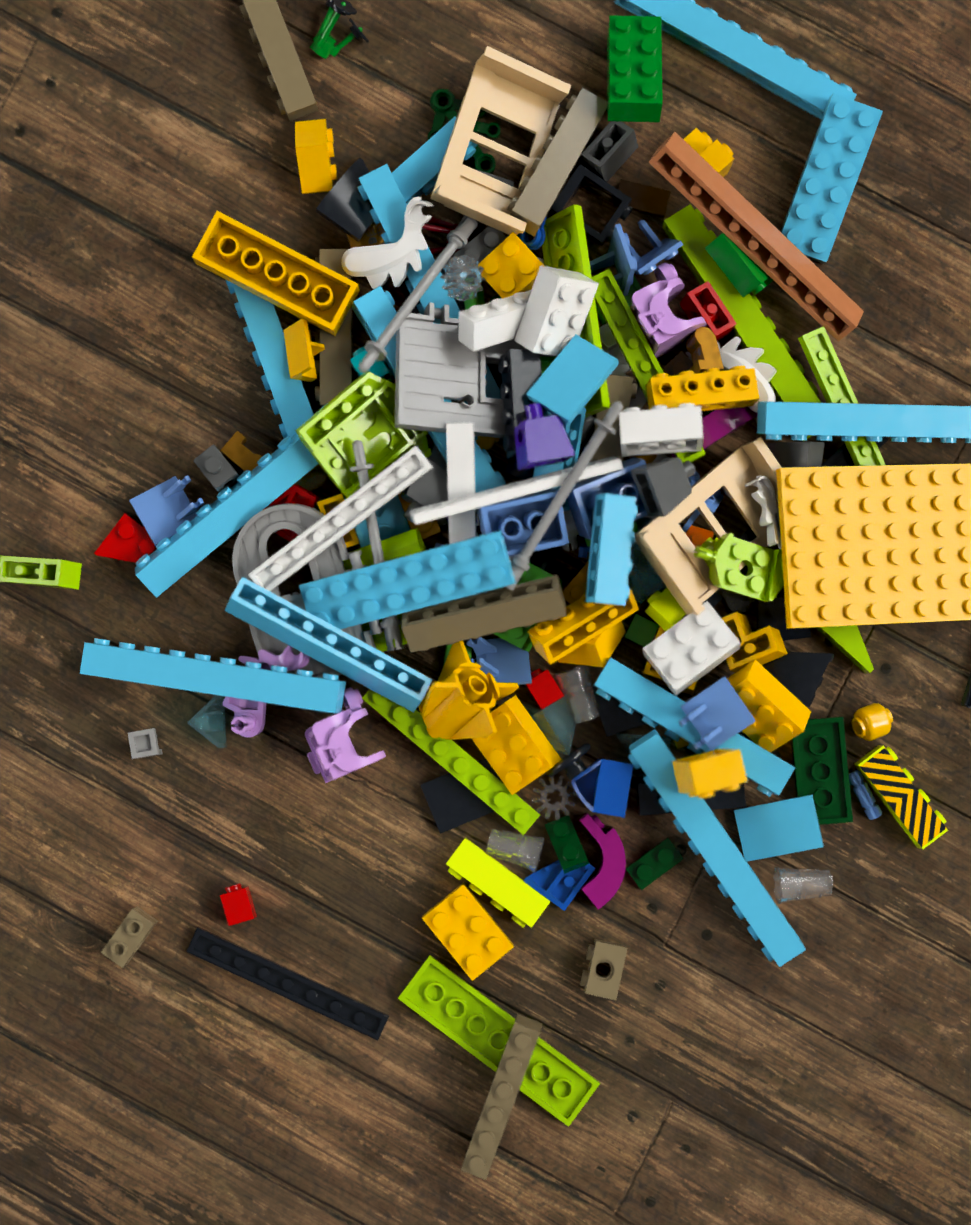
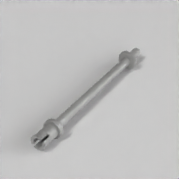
M463 216L455 230H451L448 233V244L377 341H368L366 343L365 350L367 354L358 366L361 372H367L375 360L383 361L386 358L387 353L384 348L456 249H463L467 245L468 237L478 226L475 219Z
M614 402L602 421L597 418L594 420L595 424L599 427L520 554H516L515 557L511 556L509 559L516 583L505 586L513 591L524 571L529 570L530 556L608 432L611 434L616 433V430L611 426L623 408L621 402Z
M356 440L352 444L356 467H351L350 471L357 472L361 488L370 481L368 469H372L374 465L366 464L363 443L360 440ZM374 512L366 518L374 564L385 561L376 513ZM396 615L383 618L382 622H380V627L384 629L387 651L395 649L393 639L396 650L404 648L399 627L401 619H398Z

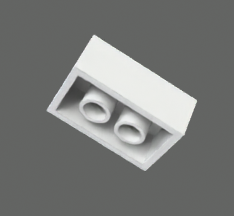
M540 265L514 341L533 353L558 356L575 334L581 335L599 283L580 272Z
M684 403L678 405V408L667 409L665 405L651 407V410L640 411V408L631 407L619 413L622 457L702 451L703 428L701 406H695L693 403Z
M708 601L703 604L705 609L699 615L695 616L694 613L687 615L643 648L644 657L675 696L679 695L740 649V641Z

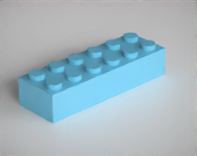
M834 93L829 98L780 231L808 259L822 264L827 263L883 112L882 110Z

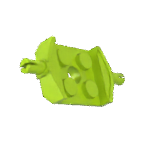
M732 533L724 534L718 539L712 550L700 546L695 548L694 557L705 559L709 564V579L713 586L764 602L773 601L784 586L781 549L772 550L735 538ZM741 562H744L748 567V572L745 576L739 570Z

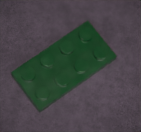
M843 717L809 719L804 732L791 739L793 767H795L796 797L813 795L819 825L853 822Z

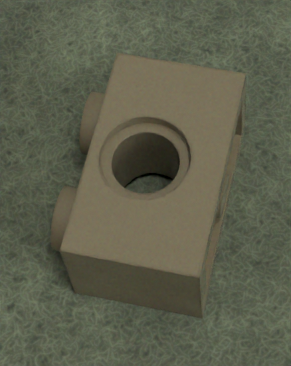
M138 906L132 908L101 953L121 968L125 967L156 926L158 920Z
M595 939L594 944L588 945L586 960H590L588 971L583 970L580 986H584L585 994L617 1000L627 953L626 945ZM600 962H607L610 965V971L606 975L596 973V966Z

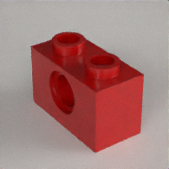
M709 281L688 292L680 302V306L689 319L696 317L704 318L707 323L706 327L712 330L717 341L729 335L737 325Z

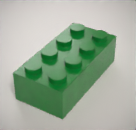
M609 15L607 33L608 121L660 122L663 104L661 17Z

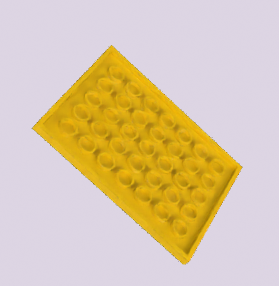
M971 464L794 467L776 469L787 629L971 620Z

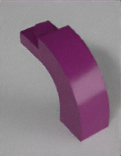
M749 407L720 409L711 412L702 418L703 449H707L725 436L740 429L756 418L758 413L752 411Z
M586 813L579 821L599 844L602 860L597 873L581 889L599 910L619 889L625 874L626 858L622 841L615 829L611 827L604 833L601 829L605 826L596 815L590 817Z

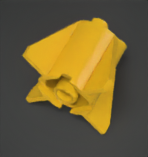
M463 640L452 644L438 682H434L429 687L427 696L418 706L423 721L427 726L428 734L433 738L440 737L447 740L492 737L497 733L489 710L497 701L519 688L518 683H497L490 672L485 674L480 670L481 665L470 661Z

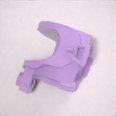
M666 262L658 265L654 270L657 282L636 291L632 295L630 307L656 359L686 344L687 339L697 328L706 327L707 325L703 317L682 320L673 315L668 303L684 289L685 285L681 278H678L675 267Z
M351 687L345 689L343 699L345 711L321 720L305 731V738L312 751L307 753V757L314 773L319 774L321 772L325 783L386 757L384 750L368 757H360L348 735L350 727L358 719L368 715L366 708L362 709L360 705L363 703L358 689L353 690Z

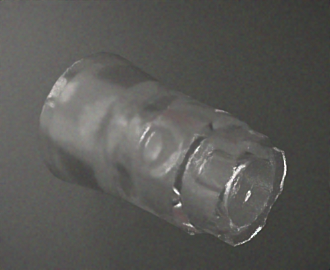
M581 665L554 674L575 724L589 721L599 716L589 666Z
M492 829L486 854L496 855L495 858L511 862L536 873L545 837L528 836L506 830Z
M775 867L773 883L774 894L778 904L832 895L833 879L830 870L820 871L819 869Z

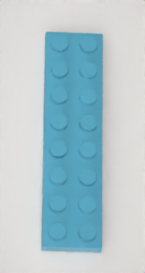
M500 530L299 585L307 612L338 629H344L512 585L516 581Z

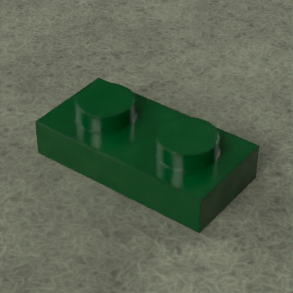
M569 815L545 824L564 874L589 864Z
M667 837L625 869L638 887L643 890L682 861L683 857Z

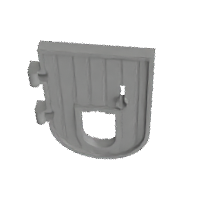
M429 303L425 308L424 315L410 313L396 332L395 428L446 433V423L474 422V436L503 439L505 436V425L501 421V414L504 409L503 399L486 397V364L498 365L501 356L509 349H528L514 341V339L472 351L458 341L459 319L449 318V305L444 304L442 308H434V303ZM434 318L441 319V324H434ZM540 354V357L553 356V355ZM444 399L458 400L457 402L464 400L468 403V405L465 402H444Z
M295 503L275 505L254 515L241 529L233 549L232 564L237 585L242 577L253 582L248 574L269 559L267 542L273 532L276 533L281 529H289L300 535L325 515L312 507ZM341 537L309 562L313 580L366 567V565H362L360 558L362 551L358 550L348 553L344 538ZM350 559L352 568L346 570L343 560ZM278 586L271 591L306 611L301 593L294 592L292 593L293 595L281 596ZM379 620L368 622L370 629L363 631L362 624L340 629L375 649L376 646L372 635L384 631L380 627ZM249 624L257 654L259 650L266 649L276 655H280L288 646L286 643ZM292 648L294 654L298 655L300 653L299 650ZM311 657L309 663L302 668V670L313 671L312 676L322 678L323 673L341 675V673ZM297 670L287 671L288 673L297 674Z

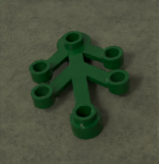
M438 89L430 98V105L435 112L432 130L428 133V140L443 127L445 116L449 121L453 117L457 118L458 114L455 110L459 111L462 100L455 99L454 94L448 89ZM441 99H445L448 101V104L440 106L438 102ZM483 110L477 119L483 118L486 115V111ZM476 121L473 132L485 134L488 139L496 140L500 136L501 129L495 122L487 124ZM494 127L498 132L495 135H491L488 133V130ZM477 144L475 147L476 151L472 155L475 159V169L493 174L496 168L494 157L488 153H483ZM482 163L490 164L488 170H483L480 166Z

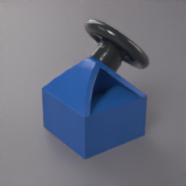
M585 743L562 758V760L546 772L548 777H552L565 769V774L571 780L575 793L590 811L625 818L633 764L598 758L586 767L580 757L587 753L591 746L589 743Z

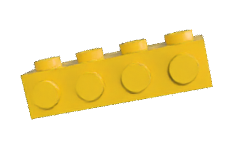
M735 366L728 371L711 368L705 370L704 373L694 374V371H683L676 376L659 373L653 375L646 384L649 410H651V407L665 405L668 409L678 408V405L684 403H693L695 406H701V411L750 407L754 406L759 400L755 368L746 369L745 366Z
M630 589L626 605L585 602L586 594H584L580 599L566 607V616L556 620L539 622L528 630L535 651L551 665L638 611L639 609L632 590Z

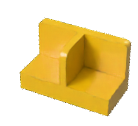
M300 319L283 330L289 374L291 379L312 382L317 379L314 356L325 350V346L321 343L312 342L307 320Z

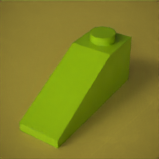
M0 556V582L79 590L82 563L60 559Z
M858 626L815 627L865 674L871 673L874 670Z

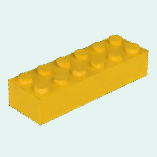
M216 211L192 256L195 263L200 267L301 319H306L308 323L333 336H336L353 301H355L360 291L358 283L219 211Z

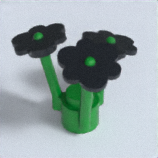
M326 0L325 5L329 7V10L310 46L315 53L327 59L330 54L336 57L338 52L355 37L358 40L363 38L367 43L370 42L362 32V27H358L353 19L350 18L349 21L352 23V26L349 29L352 33L335 46L336 39L330 35V32L340 15H356L357 10L346 0Z

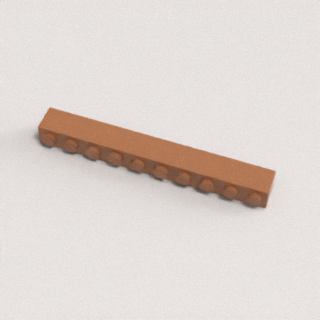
M676 132L656 150L649 163L822 327L824 326L838 342L857 327L864 311Z

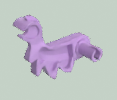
M288 645L280 655H276L266 649H261L258 651L259 658L240 656L238 659L243 664L246 661L262 663V669L271 670V665L287 667V671L304 668L309 663L310 656L302 652L296 655L292 651L293 647ZM225 697L223 706L234 711V719L231 724L235 725L231 727L233 732L243 737H254L260 734L265 725L267 703Z

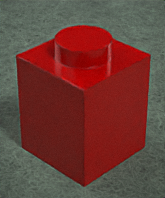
M540 668L531 673L532 684H525L541 710L564 697L548 669L544 672Z
M239 883L225 888L226 893L221 894L220 898L228 926L257 917L249 886L242 888Z

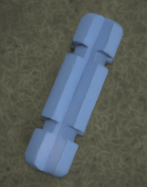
M855 770L849 773V783L854 786L853 790L861 806L866 808L865 813L868 819L874 820L882 815V811L879 805L875 804L876 800L867 783L863 782L864 777L859 770Z

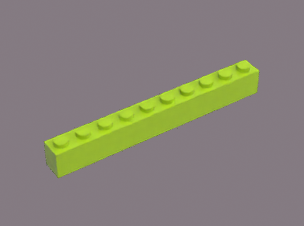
M691 204L664 220L662 228L670 239L682 241L683 246L677 250L698 283L702 285L707 281L710 282L737 323L731 333L734 337L741 338L740 347L742 349L749 347L764 349V353L757 359L756 363H767L777 370L769 382L775 393L776 401L821 403L817 397L819 392L816 386L811 381L808 382L803 375L804 369L798 360L794 361L788 353L790 348L783 338L779 339L774 331L776 327L773 321L768 316L765 318L760 308L762 306L758 298L754 295L751 296L750 293L743 298L706 251L705 247L715 240L717 236L712 230H707L703 224L705 220L701 212L697 208L694 210Z

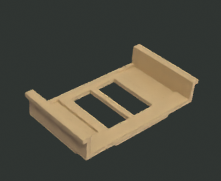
M486 46L484 53L476 61L430 199L508 235L512 232L516 235L519 233L523 234L527 222L511 216V212L507 209L513 197L519 198L523 191L519 190L526 175L531 177L534 173L531 167L538 155L543 157L545 151L543 146L550 135L559 104L569 94L571 85ZM480 109L535 134L528 157L473 132ZM469 142L476 143L524 165L518 189L462 164Z
M761 437L742 444L720 464L692 485V493L665 517H655L635 534V541L640 546L642 553L686 615L692 613L695 616L699 615L705 609L702 603L719 589V587L713 586L710 581L709 566L704 559L694 557L695 547L679 525L683 519L697 508L718 539L726 534L705 504V501L723 487L757 536L751 543L763 547L768 546L767 526H760L759 524L762 507L751 496L752 493L758 491V488L753 485L745 487L747 483L757 479L756 476H766L774 487L776 505L779 510L776 469L782 467ZM744 562L740 563L739 570L746 566Z

